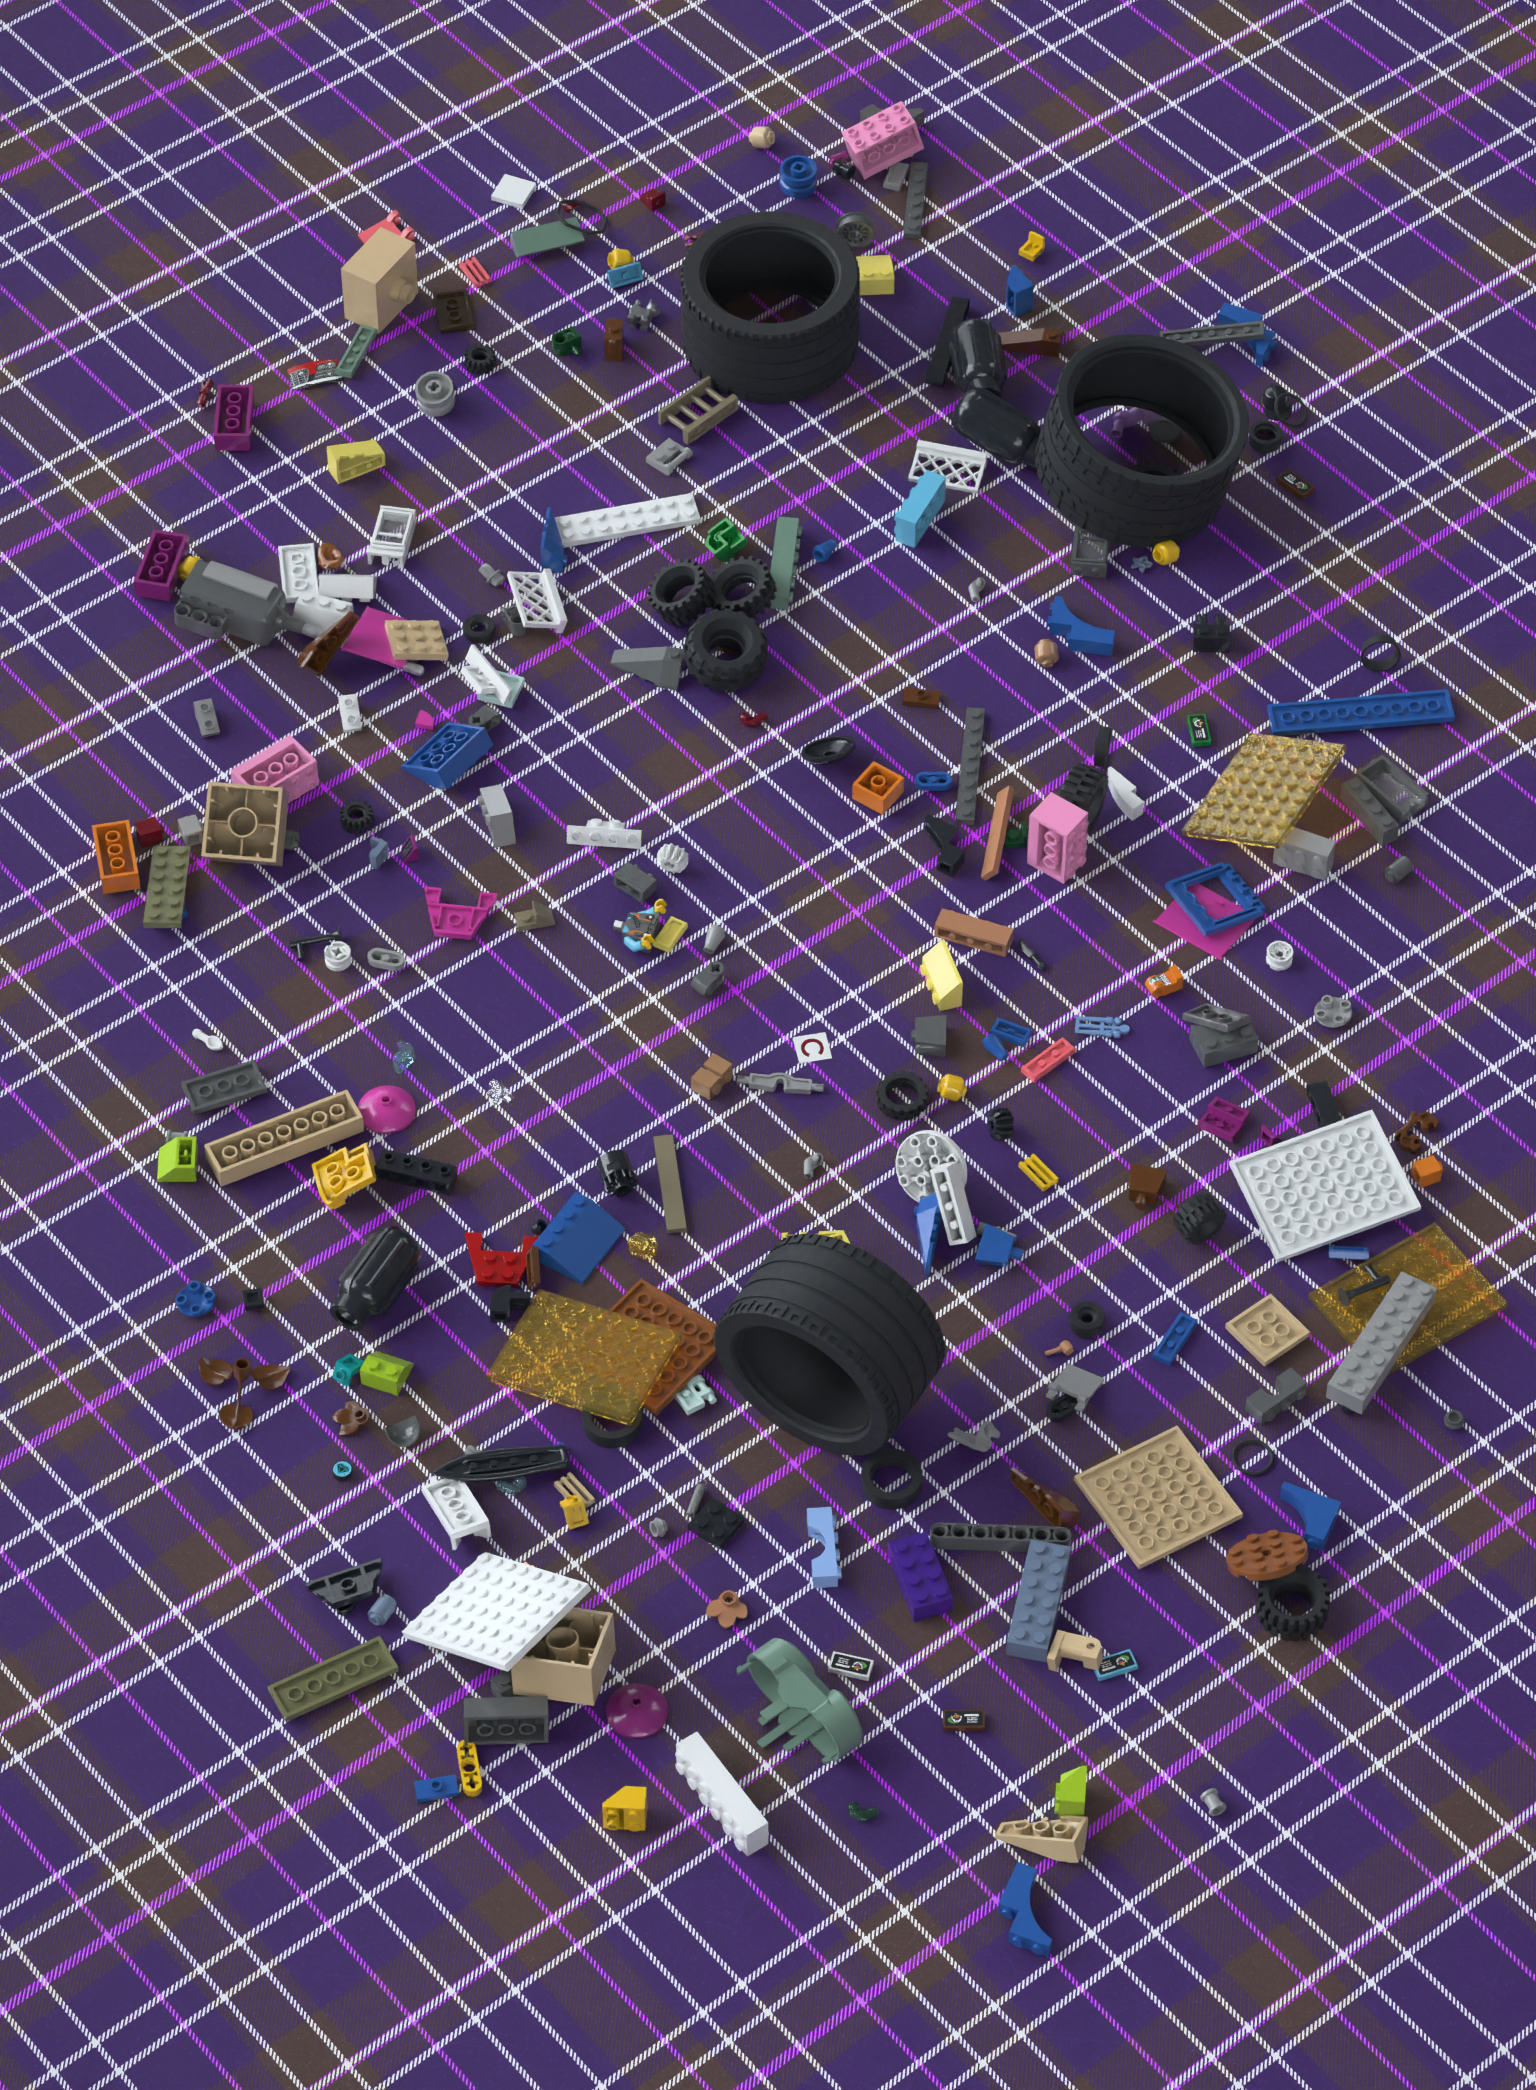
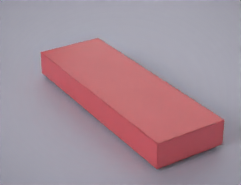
M1062 1037L1021 1067V1072L1035 1083L1076 1052V1048Z

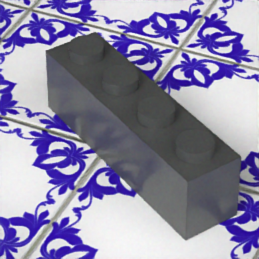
M1356 776L1341 783L1340 799L1381 847L1397 840L1399 824Z

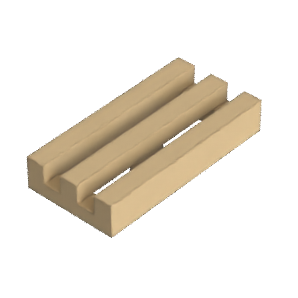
M571 1472L566 1477H561L559 1482H554V1487L565 1498L571 1495L563 1485L573 1495L579 1496L584 1501L585 1509L595 1503V1498Z

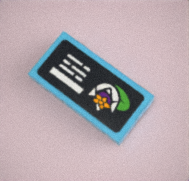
M1128 1649L1103 1657L1099 1670H1094L1098 1681H1102L1137 1670L1138 1665L1131 1650Z

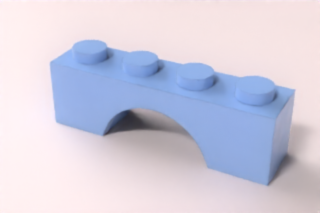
M831 1507L807 1508L808 1537L817 1539L825 1547L824 1552L812 1560L813 1588L838 1587V1579H841L842 1576L841 1566H837L836 1562L840 1561L839 1549H835V1544H838V1532L833 1530V1527H837L836 1515H832Z

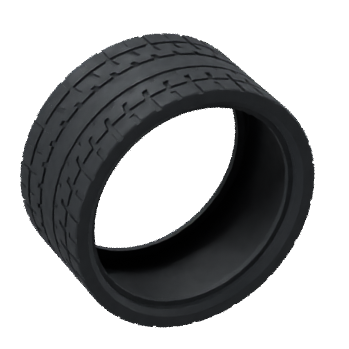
M1121 334L1099 339L1075 353L1060 374L1035 450V464L1040 483H1042V487L1049 499L1063 515L1080 528L1102 539L1134 547H1155L1156 544L1166 540H1172L1176 544L1196 536L1204 528H1207L1220 511L1248 439L1249 416L1245 401L1234 381L1218 364L1203 353L1181 342L1149 334ZM1103 406H1131L1154 412L1178 425L1195 441L1204 455L1207 466L1191 473L1175 476L1150 475L1128 469L1103 455L1089 442L1079 427L1076 416Z

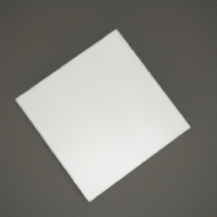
M504 174L491 195V200L523 209L535 190L536 183Z

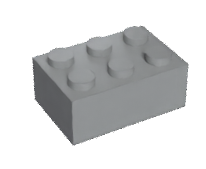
M1283 823L1275 838L1273 863L1325 881L1333 866L1336 841Z

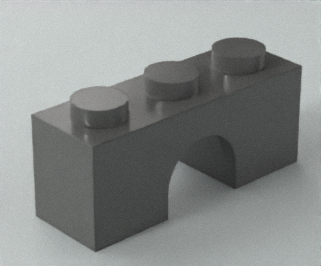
M1290 1367L1276 1377L1275 1390L1279 1394L1270 1395L1260 1388L1246 1398L1245 1410L1260 1425L1266 1421L1269 1422L1275 1418L1276 1414L1287 1410L1293 1402L1301 1400L1306 1395L1307 1382Z

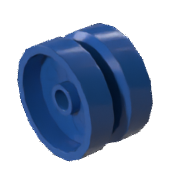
M796 155L786 158L780 166L781 191L785 195L797 199L812 195L817 188L816 163L807 156Z

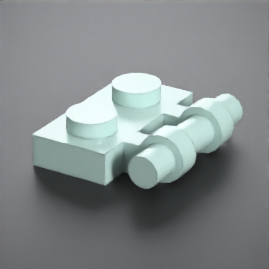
M699 1374L693 1377L687 1383V1386L680 1393L678 1392L675 1397L687 1415L704 1408V1399L708 1400L710 1404H714L717 1401L714 1391L707 1387L705 1379ZM694 1387H698L700 1392H697Z

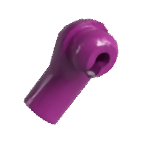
M843 151L830 156L829 168L833 169L835 162L839 158L848 159L847 153Z

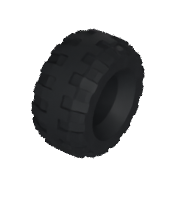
M717 609L710 611L707 616L706 614L702 615L693 626H690L685 639L684 660L691 676L694 679H698L699 684L705 688L708 686L712 688V691L720 692V690H725L727 693L735 692L739 688L743 690L750 686L751 683L757 681L762 671L765 670L768 657L767 636L760 627V624L754 618H748L746 613L741 611L739 613L733 612L732 609H725L724 611H718ZM728 646L739 651L741 656L735 660L726 661L717 659L710 651L716 647Z

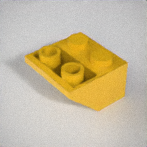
M625 1786L603 1802V1828L609 1830L624 1829L633 1832L645 1831L647 1787Z

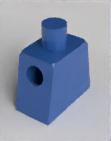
M985 1224L975 1263L1007 1267L1010 1258L1021 1261L1024 1249L1013 1247L1015 1237L989 1224Z

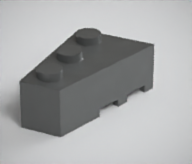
M1251 1024L1228 1033L1202 1025L1190 1026L1189 1040L1204 1068L1257 1052L1259 1038Z

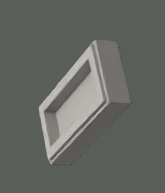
M901 162L893 164L885 178L883 188L900 191L909 171V164Z

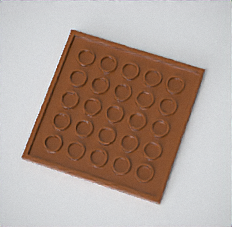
M641 1278L565 1353V1359L610 1387L631 1393L638 1399L642 1407L658 1415L676 1397V1394L680 1393L687 1386V1383L697 1376L717 1355L714 1343V1332L717 1325Z

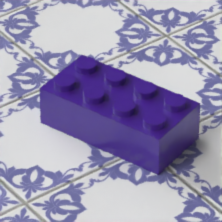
M927 1532L888 1542L887 1556L913 1621L953 1611V1596Z

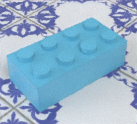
M926 470L923 476L919 477L916 487H913L910 491L909 498L904 500L901 510L895 514L894 521H896L894 533L896 534V542L913 548L917 546L945 502L946 476Z

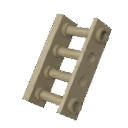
M707 376L671 403L662 407L658 411V424L662 425L668 420L683 431V442L689 445L737 411L738 397L734 394L728 398L722 397L711 389V377ZM708 394L719 404L711 407L700 397ZM694 402L707 413L699 416L687 406ZM681 411L694 420V422L686 425L675 415Z

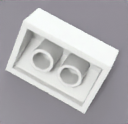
M321 574L319 575V595L341 598L342 601H352V598H359V602H370V599L375 598L377 575Z
M302 590L295 603L293 617L326 631L348 612H353V603Z

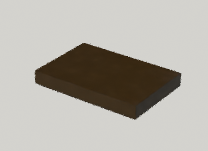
M467 289L433 293L441 334L475 330Z

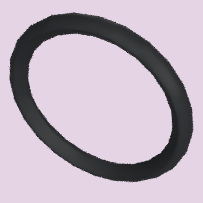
M1283 393L1276 398L1274 410L1276 416L1283 424L1289 427H1299L1306 421L1307 409L1298 396L1291 393ZM1286 396L1292 397L1301 404L1303 418L1299 423H1289L1280 416L1278 402L1281 398Z
M1248 1439L1238 1443L1231 1454L1232 1462L1236 1469L1251 1476L1266 1473L1274 1462L1272 1449L1266 1443L1256 1439ZM1249 1443L1263 1446L1269 1452V1464L1264 1469L1256 1472L1243 1469L1236 1461V1452L1241 1446Z

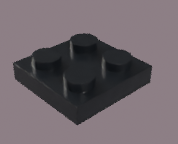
M711 1498L688 1524V1530L721 1550L744 1524L745 1518L714 1498Z

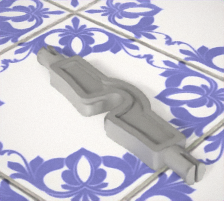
M750 1073V1077L737 1076V1083L749 1084L751 1089L774 1092L777 1084L782 1083L784 1084V1092L787 1094L809 1095L811 1091L823 1092L824 1084H814L811 1079L794 1078L786 1073H772L770 1075Z

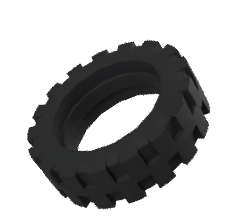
M900 1071V1073L892 1072L891 1075H886L884 1080L879 1082V1087H877L878 1107L880 1110H883L884 1115H889L891 1119L898 1118L903 1121L907 1118L911 1120L914 1116L918 1117L921 1115V1111L924 1112L928 1104L927 1084L925 1081H922L920 1076H915V1073H906V1071ZM902 1086L913 1089L918 1094V1098L911 1104L898 1105L892 1103L886 1095L891 1089Z

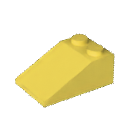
M890 255L856 256L860 269V296L894 294V271Z

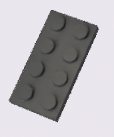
M255 1060L181 1082V1087L193 1115L267 1093V1088Z

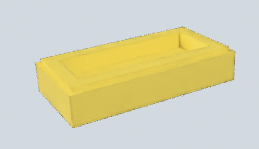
M671 916L655 938L653 946L670 953L688 928V923Z

